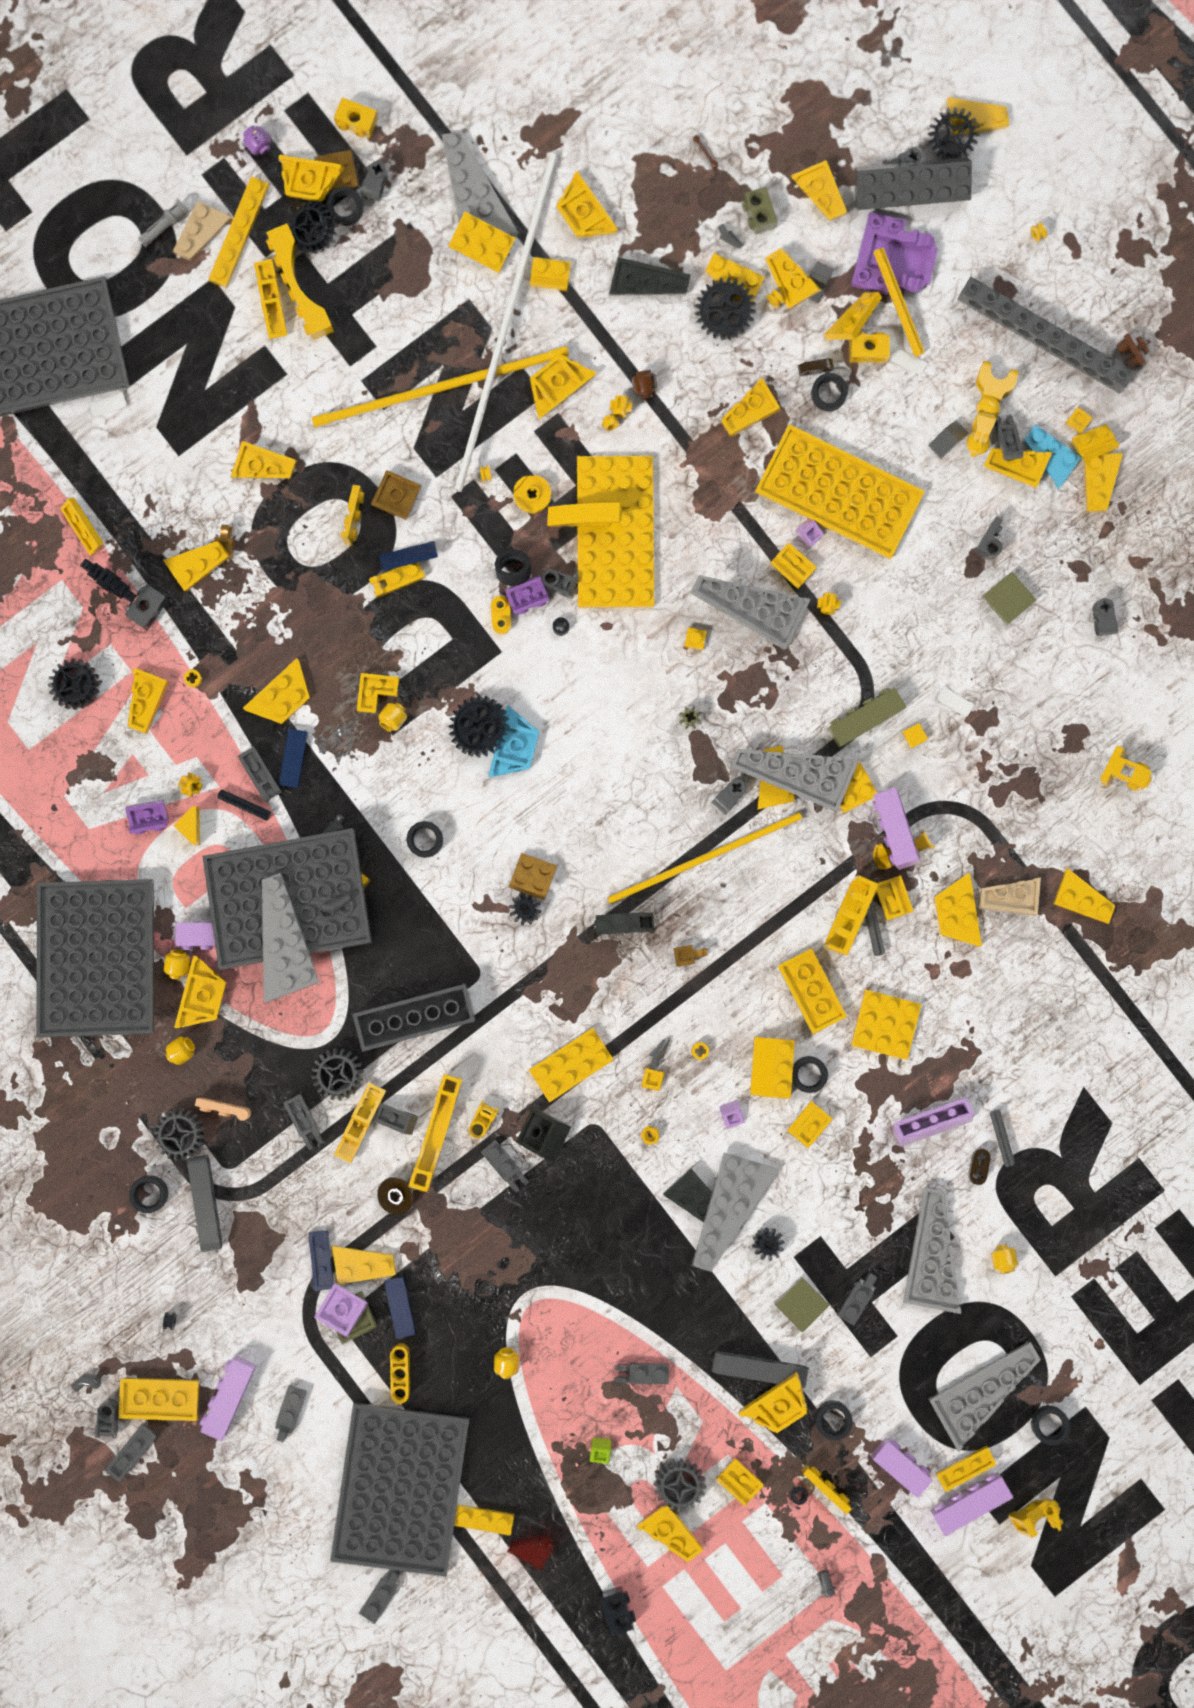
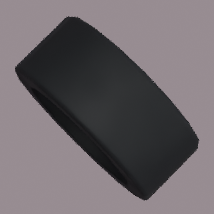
M345 186L338 187L329 194L327 206L334 212L332 216L337 218L336 224L350 226L361 218L363 203L357 191ZM344 196L351 197L356 203L355 211L348 216H340L334 210L336 200Z
M835 373L820 375L815 380L811 389V399L814 405L823 411L832 412L839 409L844 404L848 395V386L845 380ZM825 382L837 384L840 388L839 399L833 403L822 401L818 395L819 387Z
M507 550L501 553L494 563L497 579L507 586H518L525 583L532 573L530 558L521 550ZM510 563L524 565L520 571L515 573H507L502 570L504 566Z
M428 821L417 822L411 826L406 837L407 846L410 851L422 858L436 855L441 850L444 841L439 827ZM423 828L432 830L436 835V844L427 851L419 850L414 844V835Z
M811 1056L801 1057L793 1064L792 1082L800 1091L815 1093L821 1090L827 1083V1068L818 1058ZM804 1064H815L820 1070V1080L813 1086H806L798 1079V1071Z
M151 1175L138 1179L132 1184L129 1191L131 1205L142 1213H152L161 1209L168 1199L166 1183L161 1178ZM145 1183L155 1184L160 1191L158 1202L152 1206H146L138 1199V1190Z
M826 1401L818 1407L815 1413L814 1420L818 1431L829 1440L843 1439L852 1429V1415L846 1405L840 1401ZM829 1409H838L844 1414L845 1424L839 1431H828L823 1426V1415Z
M1052 1405L1042 1406L1032 1415L1031 1429L1034 1435L1044 1444L1058 1445L1068 1437L1071 1428L1070 1421L1067 1415L1058 1407ZM1046 1414H1055L1062 1422V1428L1055 1436H1045L1040 1431V1420Z

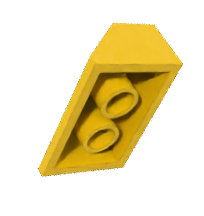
M754 1037L750 1095L791 1099L795 1040Z

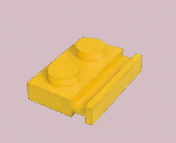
M533 257L530 286L567 291L571 262Z
M1107 424L1072 438V444L1079 455L1082 456L1084 462L1119 448V442L1116 441L1114 434Z
M789 542L770 562V565L797 589L817 569L811 561Z
M901 875L877 883L879 885L876 893L886 921L914 912Z
M810 1101L788 1127L787 1131L809 1149L833 1118Z
M735 1457L723 1469L722 1473L716 1477V1480L744 1506L764 1486V1483Z

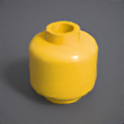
M388 703L378 715L380 726L389 732L392 730L397 731L407 719V715L404 712L405 708L399 703Z
M171 950L165 956L164 972L170 975L169 977L172 979H181V976H185L189 972L190 957L183 950Z
M178 1037L166 1046V1058L170 1063L182 1065L194 1056L195 1045L189 1038Z
M1007 1244L998 1245L996 1250L991 1253L994 1269L1000 1271V1274L1016 1271L1015 1268L1018 1267L1019 1262L1014 1248L1008 1247Z
M512 1348L500 1349L494 1356L495 1373L504 1379H509L516 1375L519 1371V1354Z

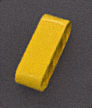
M404 1343L396 1344L390 1354L391 1398L398 1404L404 1403L410 1394V1351ZM402 1349L405 1352V1356L398 1358L395 1355V1350ZM395 1370H404L405 1376L398 1377ZM403 1389L406 1395L399 1397L396 1394V1390Z

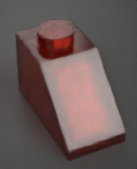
M535 1535L510 1542L507 1552L541 1571L553 1551V1544H551V1540Z

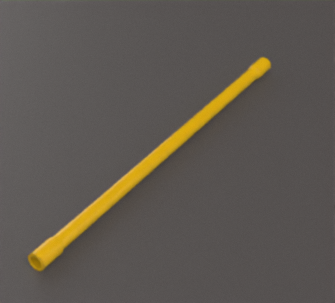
M567 346L497 366L495 376L549 362L559 354L569 357ZM489 368L338 411L311 417L314 428L334 421L486 379Z

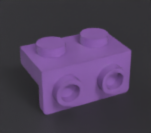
M540 575L528 579L521 585L510 586L504 589L514 614H524L529 611V608L544 606L550 600Z
M164 799L128 805L125 808L130 825V834L135 833L139 835L149 830L161 831L168 826L169 817Z

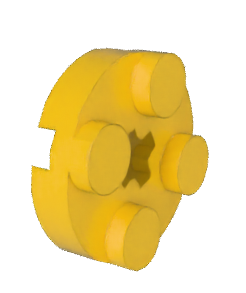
M538 475L524 476L519 479L514 487L516 505L520 510L531 514H537L546 509L551 501V490L548 482ZM530 490L533 492L534 490H536L537 497L531 499L528 498V491Z

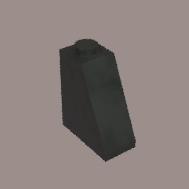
M637 912L596 915L594 928L596 934L654 932L653 913Z

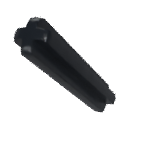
M223 789L217 795L218 799L266 821L271 817V811Z

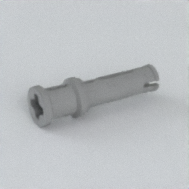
M177 198L176 203L168 210L165 209L164 215L138 239L145 247H148L170 225L177 224V220L185 213L188 214L189 210Z

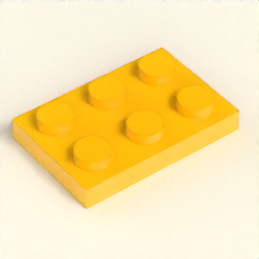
M464 211L448 247L499 273L515 238Z

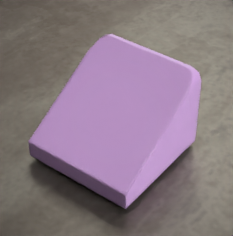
M807 519L795 530L810 547L825 535L815 520Z
M733 1101L719 1107L727 1129L745 1123L738 1101Z

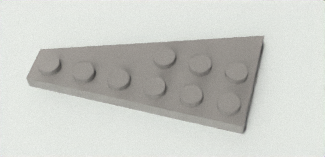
M461 131L443 134L442 138L458 221L460 222L465 211L511 236H517L518 231Z

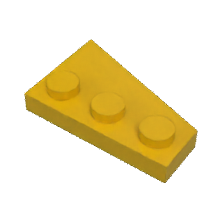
M951 97L947 98V106L951 114L954 107H957L958 114L963 108L965 109L964 116L968 112L972 114L969 120L974 117L976 118V122L972 126L979 125V129L974 130V132L1008 128L1010 125L1006 106ZM950 119L951 125L955 127L965 123L961 119ZM969 128L962 135L969 134ZM952 130L953 136H957V134H959V131L955 132L954 130Z
M827 160L791 175L796 184L829 221L847 214Z
M780 248L765 258L788 309L794 308L821 291L819 286L784 249Z
M713 253L705 271L717 284L721 277L724 282L730 277L731 283L737 279L738 286L743 282L745 284L743 290L749 288L750 292L748 295H754L750 302H754L765 276ZM733 297L734 300H737L740 303L741 297Z
M879 292L863 293L823 334L825 339H856L882 298Z
M762 377L745 394L742 400L736 403L721 419V423L730 437L780 411V406Z
M242 441L230 477L291 479L297 460Z
M991 448L983 467L1036 489L1052 452L1023 451V458L1003 460L1001 449Z
M1123 453L1103 454L1084 462L1086 512L1107 511Z
M357 485L352 486L348 502L350 514L345 515L344 529L346 531H341L340 535L344 544L351 546L353 540L356 541L358 529L355 528L356 523L360 522L361 519L359 507L360 503L363 504L365 497L361 486Z
M216 541L163 561L183 590L189 591L229 559L230 556L222 544Z
M133 667L134 683L131 688L133 693L129 709L128 727L148 734L169 681Z
M782 745L763 749L764 752L784 753ZM760 780L757 810L795 801L794 794Z
M1065 869L1053 904L1109 924L1115 905L1071 870Z
M332 1246L338 1285L396 1275L392 1254Z
M669 1504L666 1507L660 1506L636 1525L638 1529L651 1535V1538L660 1541L670 1551L687 1562L700 1554L704 1549L674 1510L670 1511Z

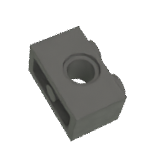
M146 584L145 587H141L137 592L138 597L127 606L125 616L148 631L169 600ZM145 602H149V608L146 611H142V605Z

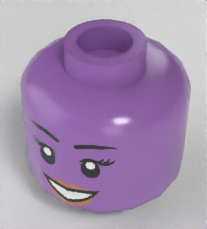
M252 125L243 133V143L253 155L260 153L264 155L270 150L271 138L261 126L255 127Z

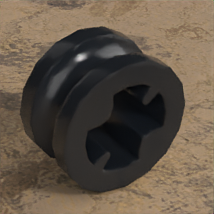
M563 617L555 619L552 625L554 633L558 636H564L569 632V622ZM559 622H562V625L566 624L563 631L556 629Z
M165 1312L163 1329L170 1328V1330H174L176 1313L169 1314V1312Z
M796 1486L791 1490V1499L795 1504L803 1505L807 1502L808 1492L803 1486ZM798 1490H801L802 1494L805 1493V1497H801V1500H797V1497L794 1498V1494H797Z

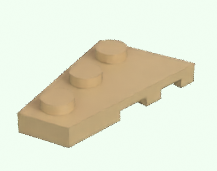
M197 201L173 250L174 254L192 261L207 246V243L221 232V228L232 220V217Z
M1041 877L1012 884L982 888L980 891L979 909L1037 916Z

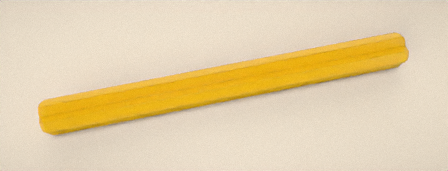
M879 248L873 254L915 357L921 356L925 353V350L884 248Z

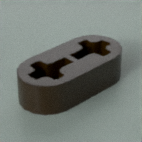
M831 358L804 362L797 366L799 376L821 374L834 370L833 359Z
M983 1148L975 1149L971 1157L968 1178L975 1185L984 1184L988 1176L991 1155ZM981 1152H983V1155L986 1156V1159H983L981 1161L980 1166L979 1159L976 1158V1156L980 1155ZM978 1168H980L979 1174L982 1175V1179L979 1178L976 1181L973 1174H977Z

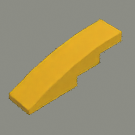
M273 259L254 262L268 337L273 339L288 336Z
M586 503L548 507L547 526L558 527L568 525L574 527L620 523L622 503Z
M368 1083L334 1153L335 1157L350 1164L352 1163L386 1090Z

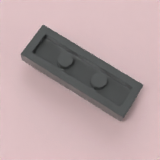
M143 1422L105 1471L120 1482L158 1434Z

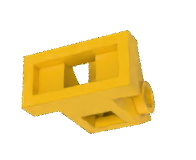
M1116 746L1100 778L1101 783L1109 787L1113 779H1118L1128 783L1126 787L1133 791L1147 788L1152 780L1150 777L1152 771L1148 770L1149 766L1141 762L1136 764L1124 759L1126 755L1124 748ZM1124 766L1134 769L1131 778L1121 774Z
M1050 1498L1036 1499L1019 1512L1013 1511L1008 1515L1016 1530L1032 1539L1038 1535L1035 1529L1036 1523L1044 1517L1047 1518L1052 1528H1056L1059 1531L1061 1530V1524H1063L1062 1519H1059L1060 1507L1056 1500Z

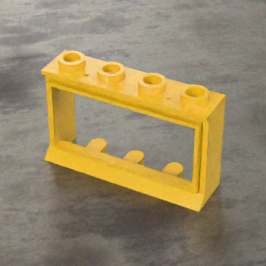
M859 875L852 878L822 948L838 955L844 954L848 956L879 884Z

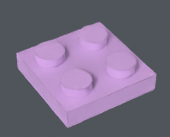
M334 1283L314 1318L348 1338L367 1307L368 1302Z

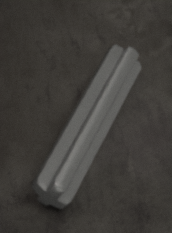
M872 900L865 917L874 956H881L885 954L875 904Z
M993 1110L990 1112L1004 1165L1006 1167L1015 1164L1001 1111Z

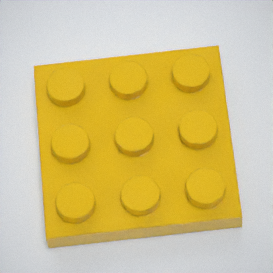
M865 989L851 1046L908 1060L922 1004Z

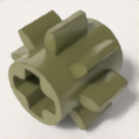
M695 706L692 710H688L685 707V713H679V716L683 717L679 724L684 723L686 730L688 726L696 729L695 723H701V720L698 719L701 712L696 713L694 711ZM693 714V718L695 720H691V722H688L687 717L685 716Z

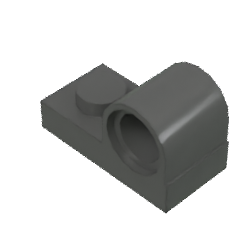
M997 516L994 518L974 553L985 559L993 560L1002 552V543L993 537H997L1003 528L1000 526L1003 521ZM988 546H994L996 553H990Z
M380 1103L374 1118V1122L406 1135L413 1134L418 1120L417 1115L398 1110L383 1103Z

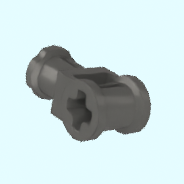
M911 147L906 152L899 154L897 158L883 160V164L921 161L922 152L916 147Z

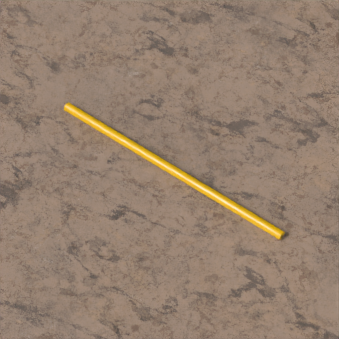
M798 812L607 897L609 903L612 904L797 822L802 819V816Z

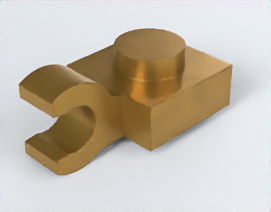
M221 524L220 538L214 537V542L219 541L229 554V559H233L235 540L230 539L233 527Z
M692 945L673 948L676 967L696 964L695 958L708 956L707 948L693 950Z

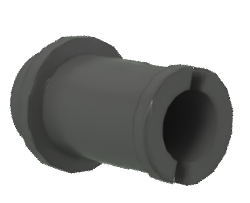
M829 1570L819 1571L817 1576L822 1588L821 1594H824V1597L835 1595L836 1587L832 1584Z

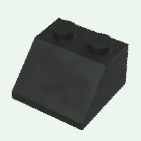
M532 1107L516 1143L540 1157L555 1162L571 1126Z

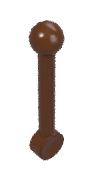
M694 135L693 141L700 146L711 162V168H718V162L710 156L701 143L699 135Z

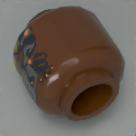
M651 370L636 372V375L632 377L634 394L641 395V399L653 397L652 393L658 391L657 377L655 373H651Z

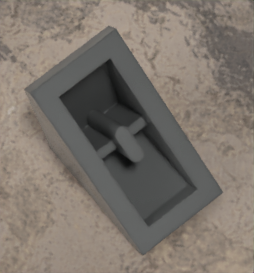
M817 261L809 277L819 286L821 291L808 299L819 303L835 270L834 268Z
M956 420L948 425L928 446L942 459L965 439L969 433Z

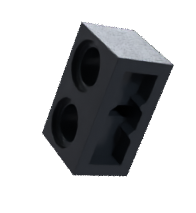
M622 1586L600 1592V1601L611 1636L634 1630L636 1617L634 1611L629 1610L628 1603H630L628 1592L623 1591ZM617 1597L621 1602L619 1604H612L610 1600ZM623 1616L627 1621L625 1623H618L617 1618Z

